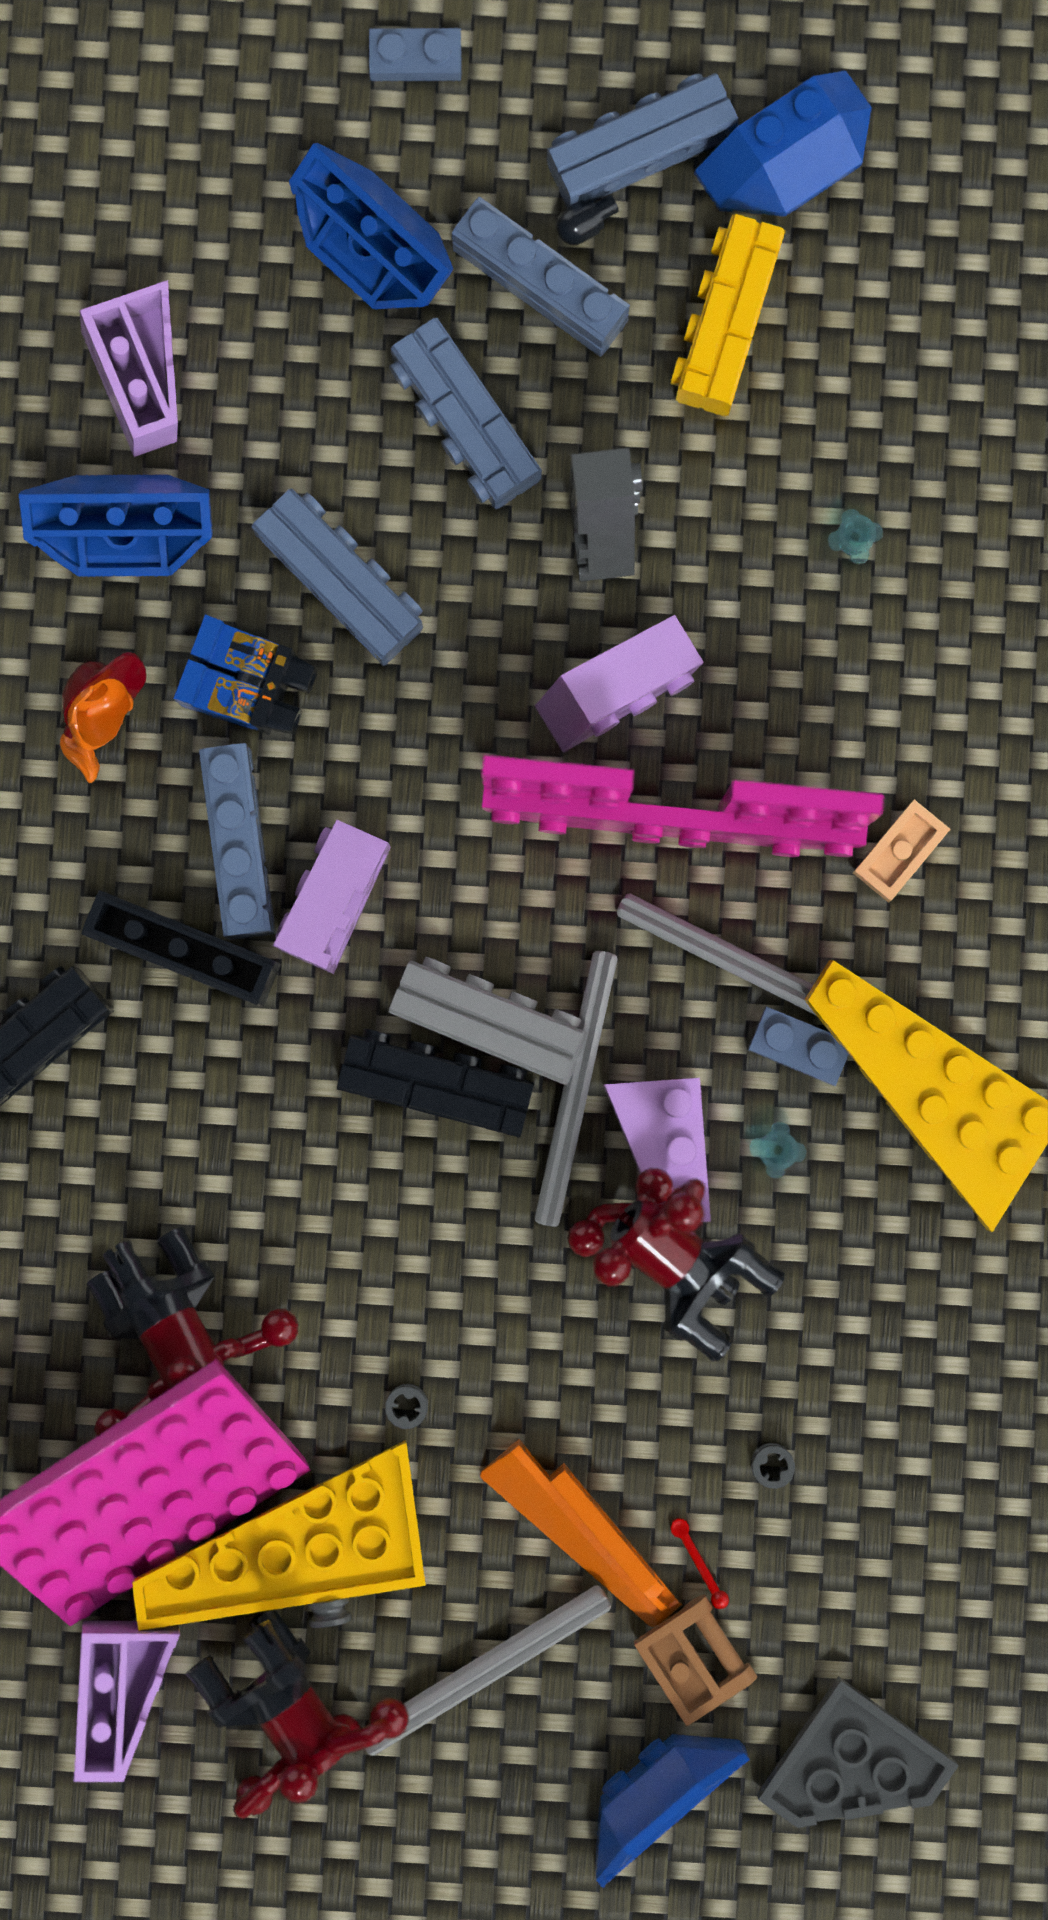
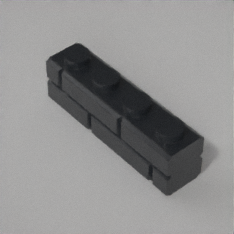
M100 890L95 897L81 933L84 936L260 1007H264L281 965L272 959Z
M62 966L56 968L40 982L44 990L31 1001L26 996L22 997L4 1012V1016L8 1020L0 1026V1106L114 1012L110 1004L79 968L73 966L68 970H65Z
M366 1028L363 1030L362 1037L351 1034L337 1090L507 1135L521 1137L534 1087V1082L526 1080L528 1071L500 1064L498 1073L481 1069L482 1059L457 1052L454 1054L453 1061L435 1056L437 1047L409 1040L408 1048L405 1049L390 1045L391 1035Z

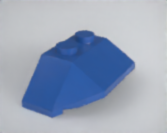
M846 70L813 76L737 126L695 170L694 175L719 211L733 212L735 210L751 214L787 216L862 165L872 107Z
M313 143L289 180L292 195L295 194L298 217L306 247L372 309L428 306L454 270L440 234L373 171L319 143Z
M168 474L74 475L22 490L19 493L24 540L34 547L38 546L49 557L78 577L171 576L213 536L210 490Z
M672 1734L664 1742L656 1739L640 1753L638 1757L641 1761L627 1774L624 1770L617 1772L605 1783L602 1788L604 1794L600 1796L595 1857L596 1881L602 1888L729 1776L750 1760L745 1746L739 1739Z

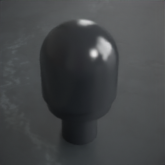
M609 195L595 204L591 199L581 200L565 209L559 215L556 223L559 237L567 244L579 245L598 235L600 230L605 227L603 220L619 212L616 201Z

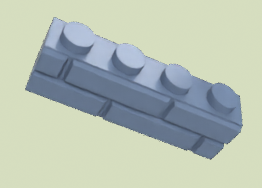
M714 73L705 78L701 74L691 75L681 81L677 86V90L663 97H661L660 93L649 94L639 100L635 105L636 109L621 116L618 112L607 113L597 119L593 125L594 128L579 135L574 130L568 131L555 138L552 142V147L547 149V164L567 208L581 200H598L721 144L739 125V121L730 99L727 98L726 91L718 74Z
M480 196L455 226L452 232L453 251L601 357L628 322L630 308L628 303L615 294L609 295L606 287L541 240L537 239L534 241L533 235Z
M438 318L431 319L416 329L414 333H410L392 346L391 353L394 363L389 368L393 376L404 390L411 386L420 401L415 403L419 414L430 428L437 424L446 439L441 441L445 452L455 465L463 462L472 475L467 479V482L481 503L489 500L495 510L499 509L516 498L518 494H522L541 480L542 469Z
M292 488L288 489L271 508L267 509L253 523L251 527L255 535L384 667L422 631L423 624L418 617L423 612L422 609L406 592L403 591L397 596L386 585L391 578L374 559L371 558L365 563L354 552L358 544L343 527L339 525L335 530H332L321 518L326 514V511L308 492L300 497Z
M246 743L199 749L223 936L229 940L276 934L268 871L264 866L266 856L255 776L252 774L254 770L252 751Z

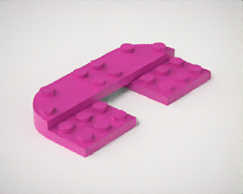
M485 755L483 759L482 780L484 791L482 808L492 813L491 821L503 824H519L520 820L539 823L538 831L550 834H566L567 827L632 833L631 840L641 843H659L660 838L664 836L679 838V846L706 848V843L714 841L772 847V855L783 857H799L800 849L824 850L825 855L852 857L853 848L866 846L868 826L882 815L884 795L739 780H733L719 802L717 811L628 803L632 791L634 770Z

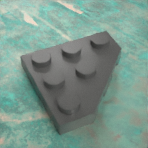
M838 1676L756 1795L760 1802L796 1828L817 1825L816 1822L843 1817L845 1820L884 1814V1810L911 1806L912 1809L931 1806L959 1765L956 1760Z

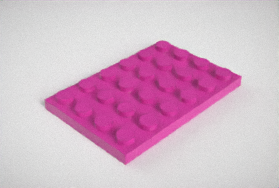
M216 1359L0 1499V1566L64 1622L72 1626L121 1593L131 1589L134 1578L170 1561L201 1541L208 1539L233 1520L248 1513L273 1494L291 1485L295 1480L309 1472L310 1467L304 1455Z

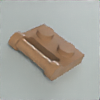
M704 1594L694 1598L680 1611L633 1641L634 1646L686 1727L751 1685L757 1679V1674L749 1663H743L710 1612L713 1606ZM694 1623L728 1673V1676L718 1684L683 1631Z

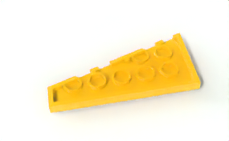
M829 960L804 999L836 1041L849 1053L860 1067L859 1070L887 1101L886 1104L928 1157L937 1164L951 1182V1186L978 1216V1220L985 1229L993 1232L1048 1144V1100L839 963Z
M406 1440L134 1578L132 1585L138 1631L426 1586Z

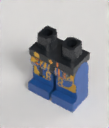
M205 614L190 653L197 662L188 659L173 699L181 707L254 729L266 735H270L271 730L295 734L301 720L302 710L301 708L284 703L282 700L287 687L309 694L317 677L318 671L316 668L299 659L292 648L278 645L262 637L224 624L223 621ZM207 666L212 667V668L217 669V670H220V671H223V672H226V673H228V674L234 675L235 678L232 677V676H229V675H227V674H224V673L215 671V670H213V669H210V668H208Z

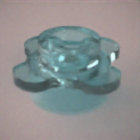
M846 510L841 516L842 523L838 530L829 535L828 545L833 551L841 550L849 555L853 563L863 564L870 557L869 550L873 543L882 538L883 530L878 523H873L866 516L860 515L857 510ZM851 534H859V540H852Z
M783 1122L772 1124L768 1134L763 1138H755L750 1143V1153L762 1160L766 1166L767 1175L772 1178H781L784 1176L786 1168L790 1167L794 1162L803 1161L806 1156L805 1146L796 1142L790 1135L789 1126ZM777 1145L782 1147V1153L776 1155L773 1151Z

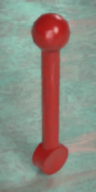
M683 1518L674 1519L670 1525L672 1534L683 1542L712 1594L711 1604L713 1607L724 1609L729 1604L728 1594L719 1589L689 1536L688 1522Z

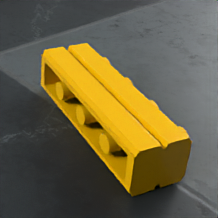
M732 214L728 229L718 227L711 254L719 256L714 272L709 270L704 272L697 296L698 298L705 299L701 316L694 313L691 314L684 341L692 343L687 359L678 357L670 383L679 386L676 400L679 403L695 408H703L705 411L721 416H729L785 234V230L782 227L765 222L759 223L755 219L739 214Z

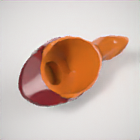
M132 652L119 655L107 665L94 661L81 664L71 674L63 690L62 710L66 726L60 738L61 750L65 757L82 772L89 783L95 781L100 769L94 750L115 738L125 715L133 709V700L146 682V668L142 660Z

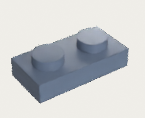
M461 28L369 29L370 81H461Z
M767 1006L763 1010L747 1049L750 1052L832 1086H836L849 1055L831 1033Z

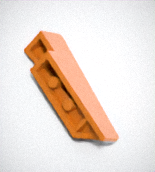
M518 1439L481 1471L480 1477L647 1625L650 1627L657 1626L682 1605L565 1463L549 1475L523 1442Z

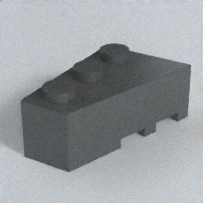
M629 448L571 454L569 499L580 582L635 575V515H638L640 491L643 490L640 463H631Z

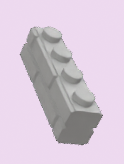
M425 957L423 964L412 960L408 962L400 981V986L390 1005L389 1013L567 1086L569 1084L589 1034L585 1030L578 1028L581 1019L557 1009L554 1010L552 1017L535 1011L537 1001L513 991L509 999L491 993L495 984L468 974L465 982L449 976L452 967L429 957Z

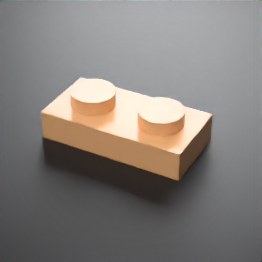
M914 799L853 871V874L889 903L946 836L950 828Z

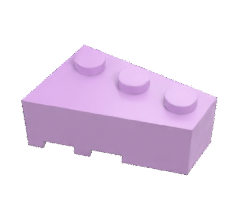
M168 280L80 310L82 335L133 456L136 457L177 442L178 419Z
M673 615L562 674L535 707L564 753L593 735L598 737L620 723L619 719L629 713L636 716L657 703L656 697L668 691L672 696L684 690L694 682L691 675L704 661L676 616Z
M337 819L332 829L325 827L314 850L319 855L311 871L306 869L295 892V895L298 897L290 913L287 912L284 915L277 930V939L273 946L282 952L334 974L390 851L389 843Z
M700 1078L603 1085L639 1173L641 1174L648 1168L665 1170L672 1178L673 1191L689 1180L700 1179L706 1189L701 1202L704 1210L703 1222L711 1221Z
M83 1621L74 1782H124L144 1730L147 1716L162 1683L165 1669L180 1636L179 1625L138 1631L137 1621Z

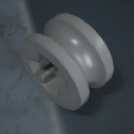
M402 1384L395 1387L390 1392L385 1403V1412L389 1421L401 1429H412L418 1426L425 1419L428 1411V1399L425 1392L413 1384ZM403 1394L407 1399L415 1396L419 1400L420 1405L415 1407V1411L419 1412L416 1417L410 1418L407 1413L399 1416L395 1412L394 1407L399 1405V1402L395 1401V1399L399 1395Z
M766 1443L760 1445L754 1451L751 1457V1470L761 1485L771 1489H778L784 1487L792 1480L795 1473V1463L792 1455L784 1446L778 1443ZM771 1453H777L776 1457L779 1461L783 1458L785 1459V1467L778 1469V1477L768 1478L769 1474L766 1470L763 1473L760 1471V1464L767 1463V1455Z
M349 1598L306 1604L307 1609L313 1611V1617L309 1618V1626L312 1628H325L351 1621V1612L345 1609V1604L349 1602Z

